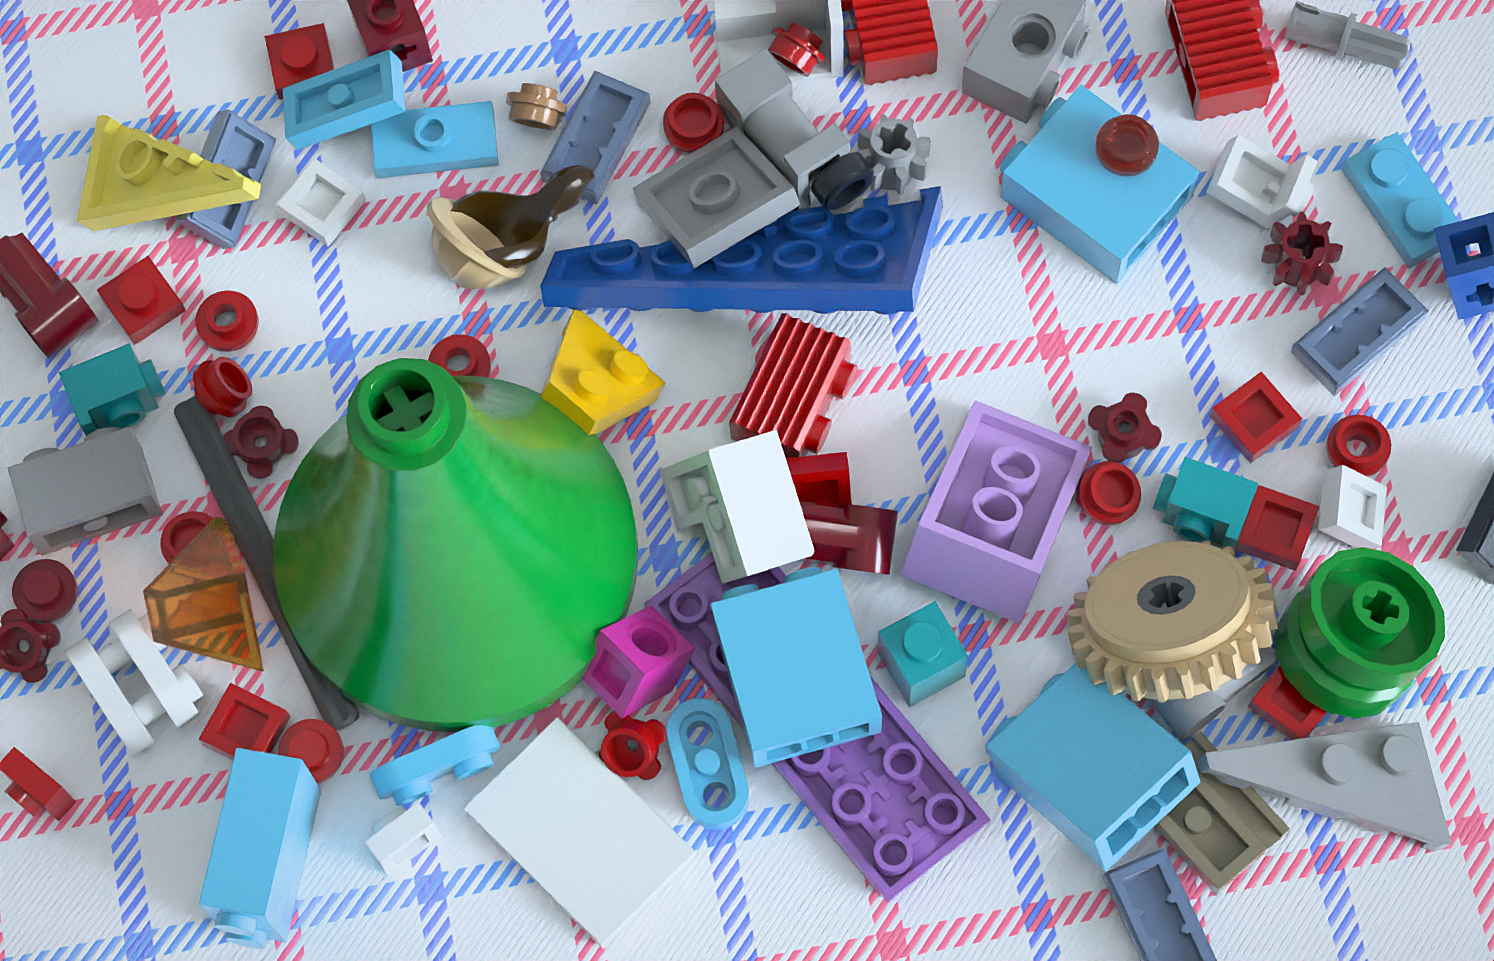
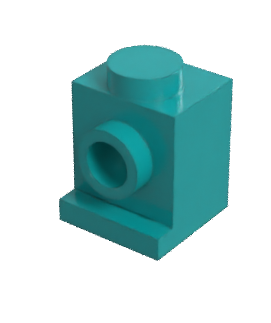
M130 343L58 372L79 426L86 436L103 428L115 427L121 430L138 424L145 418L146 413L159 408L155 398L166 394L152 360L149 359L140 363Z
M1185 457L1177 477L1165 473L1153 509L1165 513L1162 523L1173 526V531L1186 540L1199 543L1212 540L1222 544L1221 549L1227 546L1235 549L1258 483Z

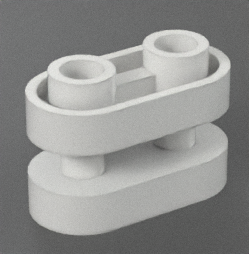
M130 608L109 622L118 636V640L97 652L89 639L85 637L64 652L116 733L134 757L155 743L146 728L147 724L167 712L177 728L200 714L193 702L204 695L183 663L171 670L159 651L170 644L150 613L148 612L137 619ZM131 661H134L152 688V691L131 704L112 674Z

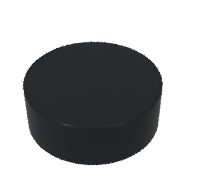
M852 152L835 160L821 171L813 181L810 189L824 209L836 210L854 201L870 186L873 181L874 170L861 153Z

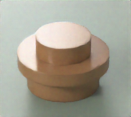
M522 83L520 92H508L505 102L511 106L508 117L510 121L545 130H556L558 118L566 115L567 105L556 100L557 90L531 83Z

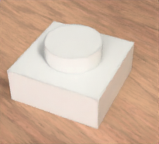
M314 158L276 205L282 216L329 247L365 203L366 198L363 190Z
M1344 465L1324 470L1318 530L1355 548L1365 547L1372 549L1382 546L1387 487Z
M417 802L408 810L404 806H400L385 814L375 823L372 828L374 835L367 839L365 843L387 875L390 876L441 838V835L434 821L422 805Z

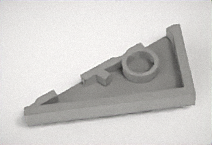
M1419 722L1206 752L1197 760L1200 773H1209L1220 782L1243 790L1253 786L1286 797V804L1332 819L1347 818L1358 827L1378 834L1388 830L1422 841L1421 848L1430 851L1442 850L1452 843Z

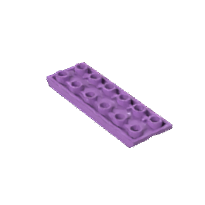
M711 552L646 601L644 606L647 608L652 605L696 648L688 663L744 730L714 628L710 603L721 601V595L735 587L754 584L758 585L759 590L783 584L786 575L778 566L722 584L713 553ZM870 676L882 714L881 733L771 764L874 890L889 903L942 859L989 824L991 819Z

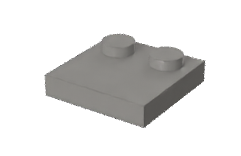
M737 126L632 188L640 207L693 268H696L764 226L773 223L779 217L800 205L794 187Z

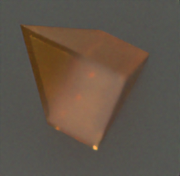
M215 517L143 590L153 642L264 672L245 570L227 519Z

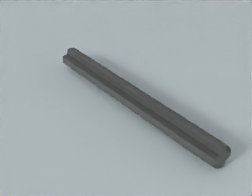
M196 396L180 402L174 408V415L323 720L335 728L336 731L353 724L359 718V711L356 705L332 687L314 668L299 646L284 616L274 576V539L212 413L199 403Z

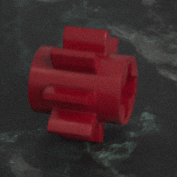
M1299 212L1297 220L1288 227L1277 221L1273 224L1270 237L1275 244L1264 246L1261 262L1275 264L1276 273L1272 282L1274 286L1284 282L1287 285L1297 287L1299 295H1304L1307 286L1316 281V279L1326 286L1331 283L1334 270L1329 263L1338 262L1343 251V245L1330 243L1328 233L1331 222L1326 221L1320 225L1315 221L1307 220L1304 212ZM1299 249H1303L1306 259L1300 258Z

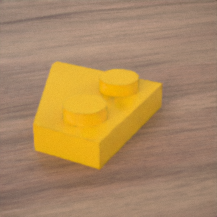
M573 310L561 335L563 338L552 360L551 372L544 384L540 397L572 419L587 435H596L656 402L666 382L649 369L647 363L640 356L628 351L583 311Z

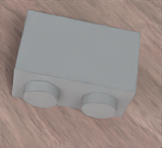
M115 427L99 429L88 434L82 443L61 450L57 448L39 449L25 456L22 463L7 467L27 537L41 555L163 515L143 448L130 427L121 430Z

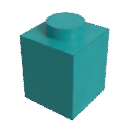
M936 601L878 631L877 653L909 707L966 677L968 655Z

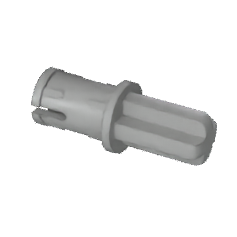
M1296 1L1284 38L1336 53V59L1340 61L1343 60L1346 54L1396 70L1403 67L1410 49V39L1407 36L1357 22L1356 13L1351 12L1349 17L1318 9L1300 1Z

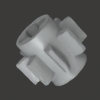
M884 114L881 115L880 122L872 131L860 128L858 131L857 147L860 149L858 152L862 154L874 170L870 190L876 191L879 188L896 190L901 195L904 194V187L912 178L921 181L925 180L928 164L925 158L929 156L931 140L930 137L917 138L913 128L914 119L909 118L906 121L889 119Z

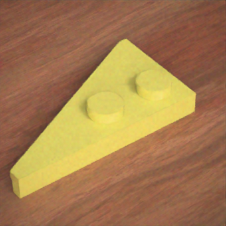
M99 115L96 120L77 222L94 232L259 199L261 184L223 164H214L190 150L163 139L158 140L140 129L135 128L134 130L124 126L107 115Z

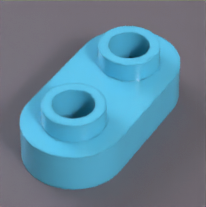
M704 698L687 700L673 710L666 727L668 744L684 804L689 816L700 826L712 830L725 829L736 824L744 816L749 805L748 783L732 724L727 712L716 702ZM697 727H704L711 731L712 738L707 744L697 746L688 740L689 733ZM721 788L729 794V799L721 807H711L705 802V795L711 789Z
M475 725L387 762L373 770L369 775L380 800L393 797L396 806H402L430 794L433 791L430 782L452 772L455 773L457 780H462L493 766L490 755L501 747L493 728Z

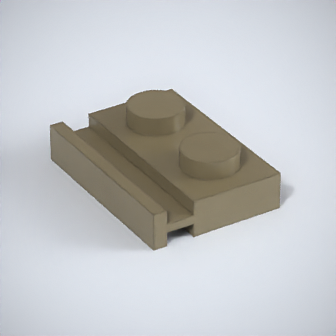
M1199 731L1184 746L1192 753L1200 783L1166 814L1154 828L1209 889L1217 895L1263 856L1276 842L1285 837L1290 828L1251 786L1243 790L1222 783L1209 773H1200L1197 760L1206 752L1218 751V749Z

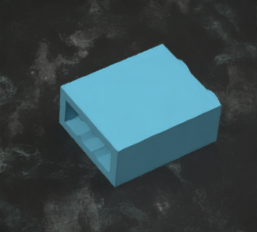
M1080 84L1067 100L1058 97L1052 102L1039 121L1038 126L1041 130L1028 144L1021 140L1008 152L1000 166V171L1003 172L1000 197L1114 283L1118 284L1193 197L1199 170Z
M819 567L800 569L787 575L784 578L783 584L759 590L758 585L754 584L735 587L723 593L721 601L710 603L714 628L755 768L881 733L882 714L838 569L822 572Z
M1077 662L1065 673L1053 676L1042 688L1040 696L1018 716L1005 720L994 733L992 740L985 746L998 777L1105 871L1117 862L1200 783L1192 753L1187 747L1121 692L1116 695L1109 694L1106 681L1093 685L1090 682L1087 668L1080 669Z
M236 748L199 900V906L215 922L214 927L228 932L226 940L231 943L263 949L266 946L267 939L285 943L287 941L321 796L320 787L302 759Z

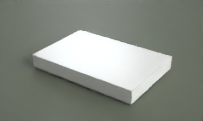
M558 717L464 807L466 814L602 949L696 857L695 850L617 774L609 770L605 763Z

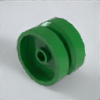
M1365 547L1342 550L1319 565L1308 579L1304 589L1298 592L1285 608L1278 622V629H1275V653L1286 679L1304 699L1331 714L1355 719L1378 715L1397 702L1412 685L1414 679L1422 674L1437 657L1445 639V614L1434 588L1412 565L1389 552Z

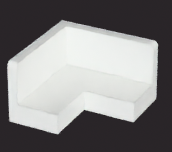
M713 0L721 76L764 48L768 50L776 37L772 34L773 28L780 27L787 31L790 24L794 22L810 30L823 41L818 50L824 55L825 61L821 64H816L809 77H805L776 60L792 82L843 77V16L840 0Z
M777 430L714 448L660 469L678 531L703 523L722 584L813 555L814 547Z

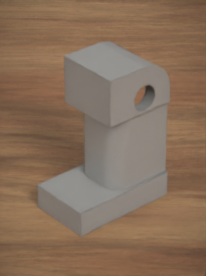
M764 48L715 80L717 103L730 128L733 129L737 126L794 187L800 205L794 208L793 211L809 208L808 176L819 169L824 170L835 160L849 154L850 141L836 123L820 133L794 101L792 81L769 51Z

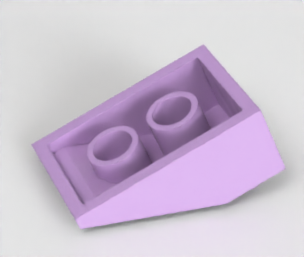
M975 400L918 523L901 576L1021 624L1093 447Z

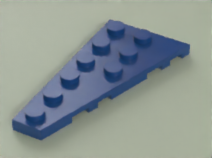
M941 186L919 189L920 200L888 205L887 197L883 195L863 199L864 207L834 215L830 210H826L822 206L789 211L773 223L764 226L696 268L692 267L670 240L657 245L639 248L636 242L624 239L555 251L540 285L544 307H568L577 311L591 308H628L633 311H647L659 308L689 309L694 312H707L713 309L751 310L756 313H768L774 310H811L819 314H828L836 311H874L883 315L898 312H914L943 209Z

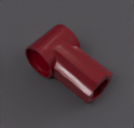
M23 232L13 236L5 235L0 239V293L17 311L14 315L44 355L50 359L96 325L99 320L72 283L66 277L63 279L58 277Z
M799 501L814 547L813 555L804 559L833 562L832 567L890 575L898 511L841 503V507L837 508Z

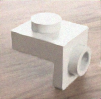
M1238 134L1226 143L1206 193L1269 229L1276 221L1280 222L1289 215L1295 217L1306 207L1314 191V185L1309 181L1317 160L1305 154L1292 164H1288Z

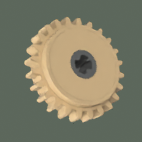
M1178 540L1175 542L1157 543L1128 552L1113 563L1108 562L1105 564V569L1097 577L1090 576L1086 580L1088 592L1075 593L1073 598L1076 609L1068 610L1067 612L1070 625L1067 628L1073 656H1075L1079 668H1087L1090 682L1093 685L1106 681L1109 694L1116 695L1123 691L1130 694L1133 701L1146 698L1158 700V702H1166V700L1190 699L1195 695L1210 690L1214 692L1219 689V686L1232 678L1236 680L1241 678V671L1247 664L1257 665L1261 661L1258 648L1271 647L1273 644L1271 631L1278 629L1276 615L1278 610L1272 583H1268L1265 569H1255L1251 556L1246 555L1236 559L1233 547L1227 546L1220 549L1212 546L1210 541L1199 543Z

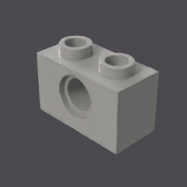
M1002 0L963 67L962 93L1027 124L1037 105L1046 109L1054 98L1062 79V75L1056 72L1064 58L1067 56L1074 60L1087 39L1090 26L1083 23L1086 0ZM1024 43H1031L1039 46L1043 51L1038 54L1027 55L1018 51L1016 47Z

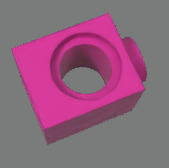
M651 605L600 630L596 638V654L582 679L623 718L671 693L696 648Z

